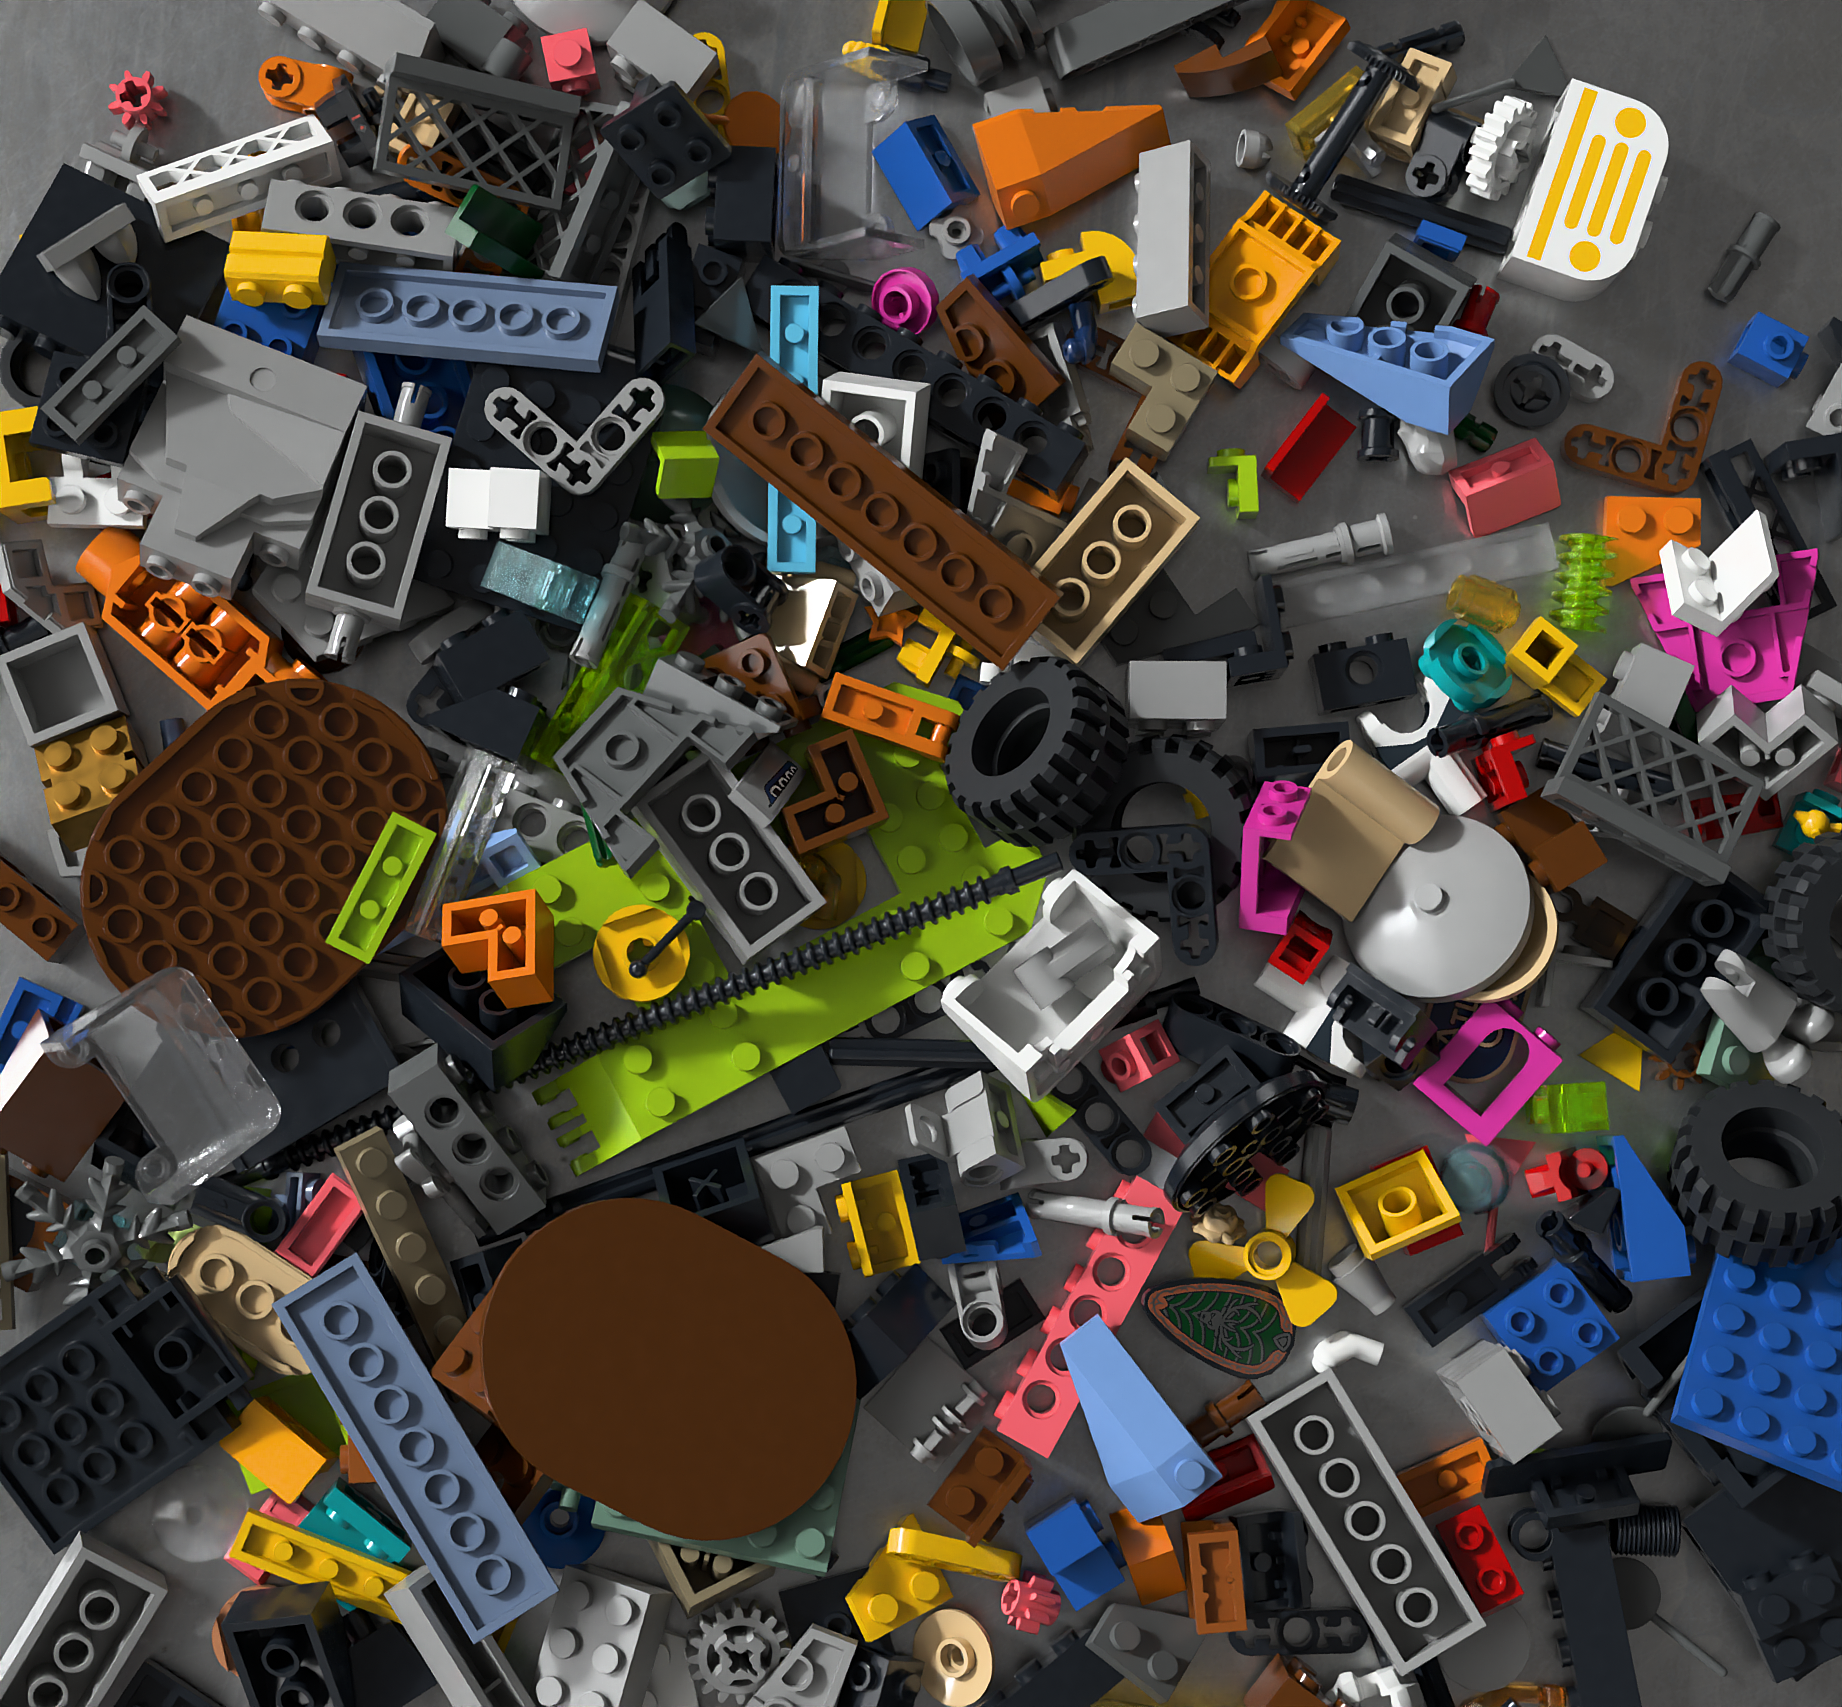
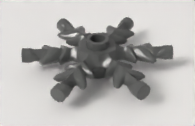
M693 498L660 499L676 513L670 516V518L685 527V535L681 538H678L667 524L664 526L663 531L655 522L647 518L644 519L646 529L630 522H624L620 529L621 540L647 545L644 551L645 556H654L665 551L666 561L675 553L678 554L677 564L680 570L671 572L678 580L666 582L661 586L663 591L671 594L658 612L668 623L676 621L683 606L687 612L694 614L695 595L699 598L703 597L694 581L695 566L700 560L732 545L727 538H738L741 536L718 508V514L712 510L710 511L712 527L706 528L701 526L697 521L701 507L692 509ZM765 552L753 554V557L767 568V564L764 563L767 554ZM774 574L778 576H788V574ZM720 609V619L723 623H726L730 617ZM733 622L735 634L739 642L755 636L744 632Z
M117 1156L105 1158L101 1182L92 1177L88 1179L89 1187L96 1200L85 1199L88 1206L95 1212L93 1217H89L86 1221L75 1219L73 1203L66 1210L64 1209L57 1189H51L47 1198L33 1184L26 1181L16 1191L15 1196L36 1209L26 1215L27 1218L33 1221L52 1223L46 1231H64L67 1234L68 1241L61 1248L44 1241L46 1251L32 1247H21L20 1252L26 1258L2 1263L1 1272L6 1282L33 1273L32 1281L37 1284L47 1276L53 1267L58 1277L65 1263L77 1264L78 1268L82 1271V1275L71 1280L68 1285L77 1286L78 1288L63 1301L64 1306H72L104 1283L100 1279L102 1273L105 1274L108 1270L120 1272L126 1267L145 1293L148 1294L150 1292L139 1277L150 1269L142 1268L148 1260H130L127 1256L128 1247L135 1243L150 1250L148 1240L162 1244H173L175 1241L168 1233L193 1228L191 1213L188 1209L162 1218V1208L157 1207L151 1211L142 1223H140L139 1217L136 1214L129 1228L118 1227L116 1222H113L112 1216L120 1213L127 1207L117 1203L130 1192L132 1186L131 1184L119 1185L125 1162ZM160 1270L163 1276L166 1277L167 1273Z

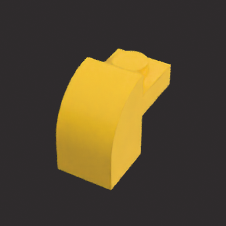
M1101 231L1081 232L1079 240L1081 252L1074 253L1073 248L1061 249L1046 256L1047 261L1040 263L1039 276L1043 286L1085 261L1105 256L1115 280L1093 293L1098 314L1132 306V300L1136 296L1137 278L1133 269L1135 254L1124 241L1112 234Z
M1542 616L1532 622L1505 657L1508 666L1522 681L1533 690L1539 689L1574 718L1579 717L1592 700L1594 694L1608 680L1575 654L1574 651L1578 645Z

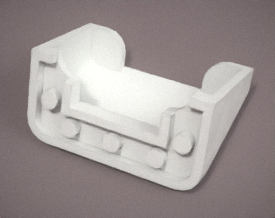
M1075 868L1063 879L1058 877L1048 885L1042 896V899L1045 901L1043 905V918L981 979L975 974H970L966 977L957 976L945 988L942 995L943 998L941 999L943 1011L1017 1090L1032 1103L1043 1099L1153 988L1162 972L1160 938ZM1092 919L1106 934L1115 950V953L1104 962L1113 968L1114 980L1094 1000H1091L1073 987L1055 1002L1040 1010L1013 972L1015 968L1032 957L1026 951V946L1045 921H1049L1068 936Z

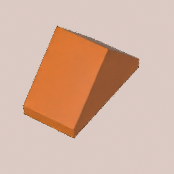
M1127 1508L1109 1514L1142 1606L1187 1590L1161 1515L1138 1523Z

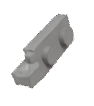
M1053 322L1026 334L1066 380L1060 388L1039 406L1044 412L1042 418L1056 426L1060 421L1073 426L1084 435L1082 441L1086 443L1088 452L1094 450L1090 431L1087 427L1092 421L1085 393L1075 364L1068 363L1064 358L1063 344L1067 341L1062 322Z

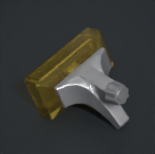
M1357 65L1285 124L1294 152L1305 162L1309 159L1355 84L1363 75L1364 71ZM1374 109L1345 153V156L1351 159L1368 179H1373L1382 172L1380 165L1385 159L1386 154L1381 146L1369 137V122L1375 112Z

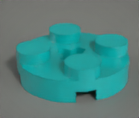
M1449 619L1442 622L1426 638L1424 654L1418 660L1419 668L1426 677L1432 679L1440 690L1452 699L1453 704L1460 711L1468 713L1474 712L1477 708L1491 707L1509 691L1512 685V674L1507 678L1504 668L1507 654L1497 639L1483 627L1472 622L1467 627L1454 624L1458 619ZM1464 660H1467L1471 664V667H1469L1464 662Z

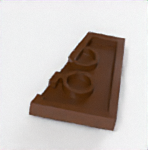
M974 273L967 276L935 307L957 358L964 361L969 375L976 379L979 374L988 376L1003 387L1001 394L1017 402L1022 397L1039 407L1066 382L1064 377ZM997 412L988 414L993 426L990 430H997L1005 424V415Z

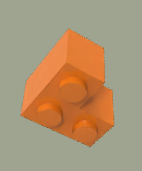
M536 889L443 904L442 948L461 974L488 970V983L507 1009L554 1001V916Z

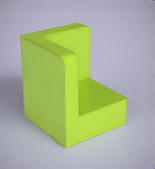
M653 432L651 444L661 461L655 488L658 498L712 497L720 457L711 440L707 439L706 432Z

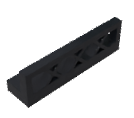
M1751 438L1726 451L1723 449L1700 463L1699 469L1732 533L1756 511L1751 501L1752 497L1769 502L1774 511L1769 527L1772 544L1773 539H1777L1791 544L1794 552L1808 550ZM1743 453L1753 471L1748 487L1742 484L1731 462V459ZM1757 480L1763 491L1755 489ZM1779 523L1785 533L1776 531ZM1773 544L1775 555H1778L1779 553L1775 545ZM1817 569L1814 590L1821 604L1810 609L1808 620L1837 606L1819 569ZM1776 579L1773 586L1768 591L1763 592L1770 606L1780 605Z

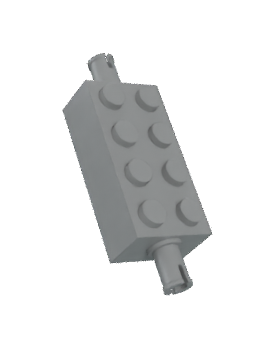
M412 382L402 383V390L393 420L358 410L305 592V605L330 611L336 615L324 655L337 661L341 643L345 642L341 660L343 663H355V655L364 624L372 623L399 631L451 448V437L421 429L432 391L420 385L416 401L411 403L415 390V383Z

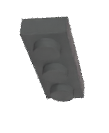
M143 305L40 409L80 446L182 341Z

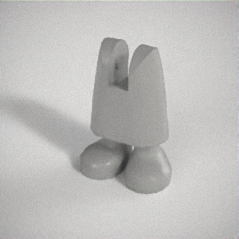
M1728 949L1723 950L1714 965L1735 987L1724 980L1707 977L1700 989L1704 998L1725 1025L1750 1052L1762 1051L1765 1065L1775 1080L1783 1084L1798 1080L1809 1070L1813 1061L1812 1052L1802 1044H1811L1825 1037L1833 1027L1835 1021L1834 1013L1812 1003L1796 1007L1798 1003L1797 993L1740 954Z

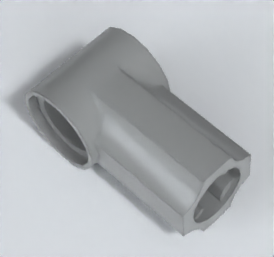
M1090 919L1051 948L1046 946L1015 968L1013 972L1040 1010H1042L1075 987V981L1109 959L1115 953V950L1103 930Z

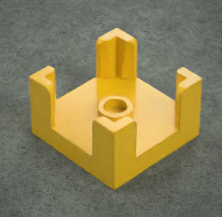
M38 406L0 412V513L17 524L47 520L48 505L56 504V496L53 494L51 481L46 477L32 479V467L27 452L44 450L33 447L29 443Z

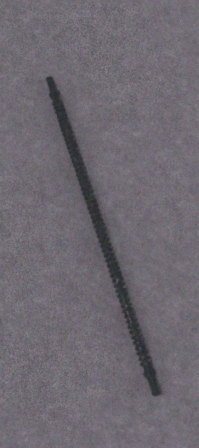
M1054 852L1013 869L1009 865L1000 868L998 873L990 878L983 879L982 876H977V883L971 885L968 881H964L963 888L960 890L955 886H951L950 893L947 895L938 891L937 898L934 900L925 896L924 903L921 905L912 901L910 904L911 908L908 910L899 906L895 915L887 911L884 913V919L882 920L874 916L871 918V924L869 925L859 922L858 929L856 930L846 927L845 934L843 935L833 932L832 939L830 940L820 937L818 945L807 942L805 950L794 947L792 955L781 952L779 960L775 961L773 957H768L766 965L762 966L760 962H755L753 970L749 971L747 967H742L740 975L729 972L727 980L716 977L714 985L703 982L701 990L691 987L688 995L678 992L675 1000L665 997L662 1005L652 1002L651 1009L649 1010L639 1007L637 1015L626 1012L624 1020H621L619 1017H613L611 1025L601 1022L598 1030L588 1027L585 1035L577 1031L574 1033V1039L570 1040L564 1036L559 1045L551 1041L548 1044V1049H543L531 1069L504 1086L507 1089H512L514 1081H517L519 1084H525L527 1076L537 1079L540 1071L550 1074L553 1066L561 1070L564 1068V1062L566 1061L575 1065L577 1057L581 1056L584 1060H587L592 1051L600 1055L603 1051L602 1048L605 1046L609 1050H613L615 1043L618 1041L622 1045H626L628 1038L631 1036L633 1039L639 1040L641 1032L645 1031L647 1035H652L654 1027L665 1030L667 1022L678 1025L680 1017L691 1020L693 1012L704 1015L706 1007L717 1010L719 1002L729 1005L732 997L742 1000L744 997L743 993L745 992L755 995L757 992L756 988L761 987L763 990H768L769 983L771 982L781 985L782 978L784 977L794 980L795 973L797 972L807 975L808 968L810 967L820 970L821 963L823 962L833 965L834 958L836 957L846 960L847 953L849 952L859 955L860 948L862 947L872 950L873 943L875 942L885 945L886 938L890 936L894 940H898L900 937L899 933L903 931L907 935H911L913 932L912 928L916 926L924 930L926 928L925 923L929 921L937 925L939 918L942 916L950 920L954 911L963 915L967 906H971L972 909L976 910L980 901H984L985 904L989 905L991 904L992 897L1003 894L1013 895L1020 892L1019 887L1064 870L1059 854ZM472 1074L471 1079H466L475 1091L482 1090L487 1096L489 1091H492L494 1094H499L501 1088L496 1091L491 1090L474 1074ZM445 1097L435 1100L440 1105H450L455 1102ZM386 1105L383 1113L373 1110L370 1118L366 1115H360L358 1123L349 1119L346 1122L345 1128L340 1124H336L332 1133L328 1129H323L321 1137L311 1134L308 1142L300 1139L296 1142L295 1147L290 1145L243 1174H238L235 1169L217 1177L241 1187L262 1179L266 1181L274 1180L287 1169L299 1171L301 1163L306 1167H310L313 1164V1159L323 1162L325 1154L336 1157L335 1147L375 1126L382 1128L385 1136H387L388 1130L395 1133L392 1125L404 1114L397 1105L396 1108Z

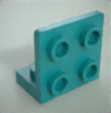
M341 1477L337 1478L298 1525L300 1528L389 1563L396 1561L399 1564L412 1547V1540L405 1529ZM336 1599L337 1603L347 1611L356 1608L354 1605Z

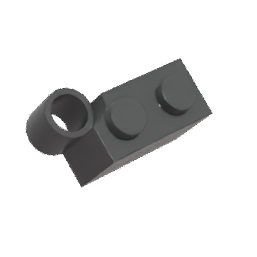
M438 0L426 18L435 22L444 52L469 70L515 81L521 78L533 61L529 56L533 50L531 40L525 36L529 27L521 19L508 11L502 16L489 6L491 0Z

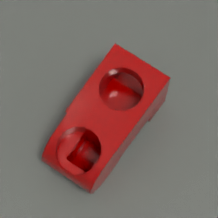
M1778 792L1767 801L1760 796L1758 797L1740 837L1784 827ZM1745 793L1722 795L1726 809L1738 806ZM1711 797L1690 801L1695 820L1716 813ZM1735 813L1728 815L1730 823ZM1718 819L1697 825L1703 843L1723 840L1724 836Z
M1299 909L1293 918L1287 935L1280 937L1276 948L1267 962L1304 985L1329 949L1333 937L1332 930L1317 924Z

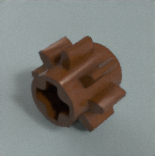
M1705 1041L1686 1042L1680 1052L1688 1054V1057L1684 1060L1687 1069H1673L1672 1064H1667L1654 1055L1649 1056L1648 1060L1658 1062L1660 1072L1656 1074L1654 1079L1662 1081L1668 1077L1673 1078L1674 1090L1683 1089L1684 1078H1689L1694 1084L1703 1083L1702 1077L1696 1074L1701 1057L1700 1049L1704 1047Z

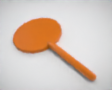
M758 91L742 92L731 99L724 109L723 116L703 113L711 124L723 125L724 135L732 146L775 147L777 154L787 142L789 132L787 116L780 104L767 94Z

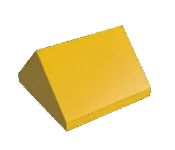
M1423 1149L1335 1188L1364 1256L1372 1261L1462 1221L1457 1208Z

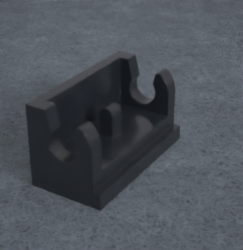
M1351 962L1346 968L1347 973L1332 990L1327 999V1006L1333 1010L1337 1008L1332 1018L1336 1023L1406 1070L1438 1027L1419 1007ZM1346 996L1345 1000H1344L1343 1003L1340 1005L1342 999Z

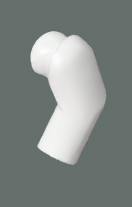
M1347 1330L1338 1331L1319 1342L1314 1350L1312 1365L1318 1373H1322L1328 1368H1331L1335 1373L1338 1366L1351 1358L1377 1366L1383 1352L1384 1343Z

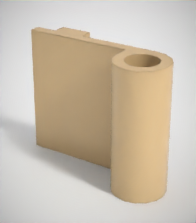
M1345 740L1333 750L1308 786L1312 788V794L1292 840L1269 838L1270 845L1262 855V858L1344 919L1353 922L1404 843L1415 844L1422 840L1437 821L1440 809L1438 805L1353 741Z

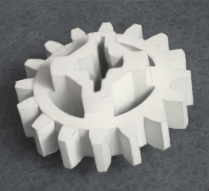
M1506 95L1503 102L1498 100L1495 102L1493 114L1486 113L1485 123L1481 127L1476 126L1470 139L1472 147L1469 150V154H1471L1465 170L1470 173L1466 185L1471 187V193L1489 200L1498 201L1501 194L1505 196L1508 194L1510 183L1516 184L1518 182L1519 173L1523 169L1527 171L1534 156L1531 153L1534 146L1532 142L1538 127L1533 124L1537 117V112L1532 110L1534 106L1532 103Z

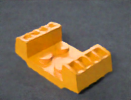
M1264 190L1250 209L1235 222L1210 255L1209 327L1165 339L1217 370L1218 375L1241 389L1260 365L1258 352L1310 283L1313 282L1320 286L1339 259L1341 240L1332 236L1320 226H1317L1305 218V216L1299 214Z

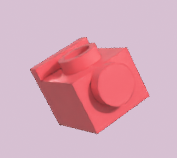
M1159 1019L1098 1050L1103 1059L1101 1062L1103 1076L1110 1083L1116 1084L1120 1093L1181 1061ZM1143 1037L1147 1040L1158 1061L1154 1065L1140 1041Z

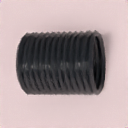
M1643 1503L1640 1504L1638 1515L1610 1519L1609 1540L1612 1552L1615 1555L1625 1554L1627 1556L1630 1554L1632 1556L1634 1554L1637 1556L1639 1554L1642 1556L1644 1554V1556L1649 1555L1650 1557L1652 1555L1655 1557L1663 1555L1664 1557L1670 1558L1672 1556L1675 1558L1679 1553L1681 1543V1517L1678 1507L1674 1504L1671 1506L1670 1504L1651 1505L1648 1503L1646 1505Z

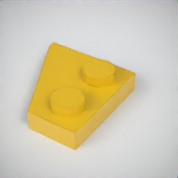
M914 1513L902 1516L897 1523V1528L922 1531ZM888 1542L883 1548H880L870 1561L869 1569L865 1575L857 1580L845 1597L865 1641L872 1642L953 1598L954 1596L941 1569L887 1556Z

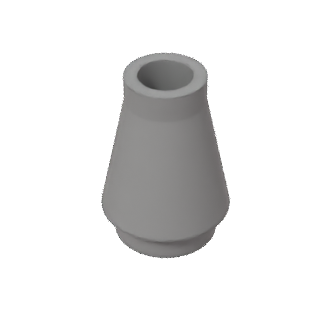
M1352 1243L1343 1248L1329 1262L1327 1268L1333 1274L1331 1280L1368 1307L1374 1315H1379L1387 1310L1396 1300V1296L1388 1287L1375 1261L1366 1258L1357 1243Z

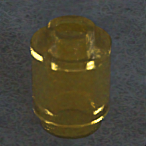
M1463 574L1459 575L1452 583L1446 599L1447 609L1453 611L1456 618L1495 634H1500L1506 628L1513 627L1521 610V604L1517 601L1518 596L1515 590L1476 574H1472L1469 577Z

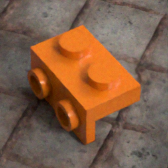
M1277 0L1272 13L1259 30L1249 36L1245 46L1266 36L1284 75L1263 85L1296 101L1350 31L1351 27L1345 17L1312 0Z

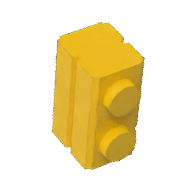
M233 231L229 246L230 254L227 255L224 268V278L232 301H239L244 305L252 307L260 306L264 302L286 303L288 306L296 309H306L311 305H328L331 282H333L336 269V257L328 235Z

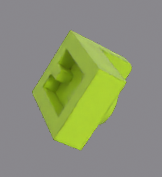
M1241 448L1218 450L1217 457L1208 458L1207 474L1235 473L1234 479H1227L1228 507H1236L1237 520L1256 519L1259 512L1256 455H1245V449Z

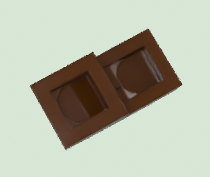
M1266 36L1225 57H1222L1215 44L1174 65L1189 97H1213L1237 93L1284 75Z

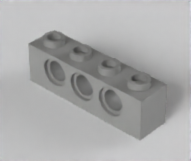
M294 179L286 181L270 180L261 232L328 235L336 257V264L348 262L454 272L459 241L445 233L458 208L451 207L446 203L438 201L425 203L405 200L393 194L379 196L359 193L346 187H320L308 185L303 181ZM312 217H319V218H322L323 220H320V221H310V220H307V219L312 218ZM364 224L371 227L360 229L355 226ZM415 232L418 234L414 236H407L402 233Z

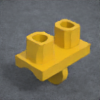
M923 608L917 623L937 633L938 636L931 649L908 638L897 656V662L907 671L916 675V683L929 689L946 656L950 657L951 660L944 674L954 680L957 679L963 666L977 670L981 660L971 654L973 647L964 639L960 641L958 646L954 645L953 642L958 634Z

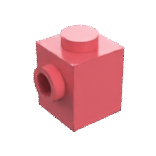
M587 28L540 37L552 90L584 96L593 90L601 89Z

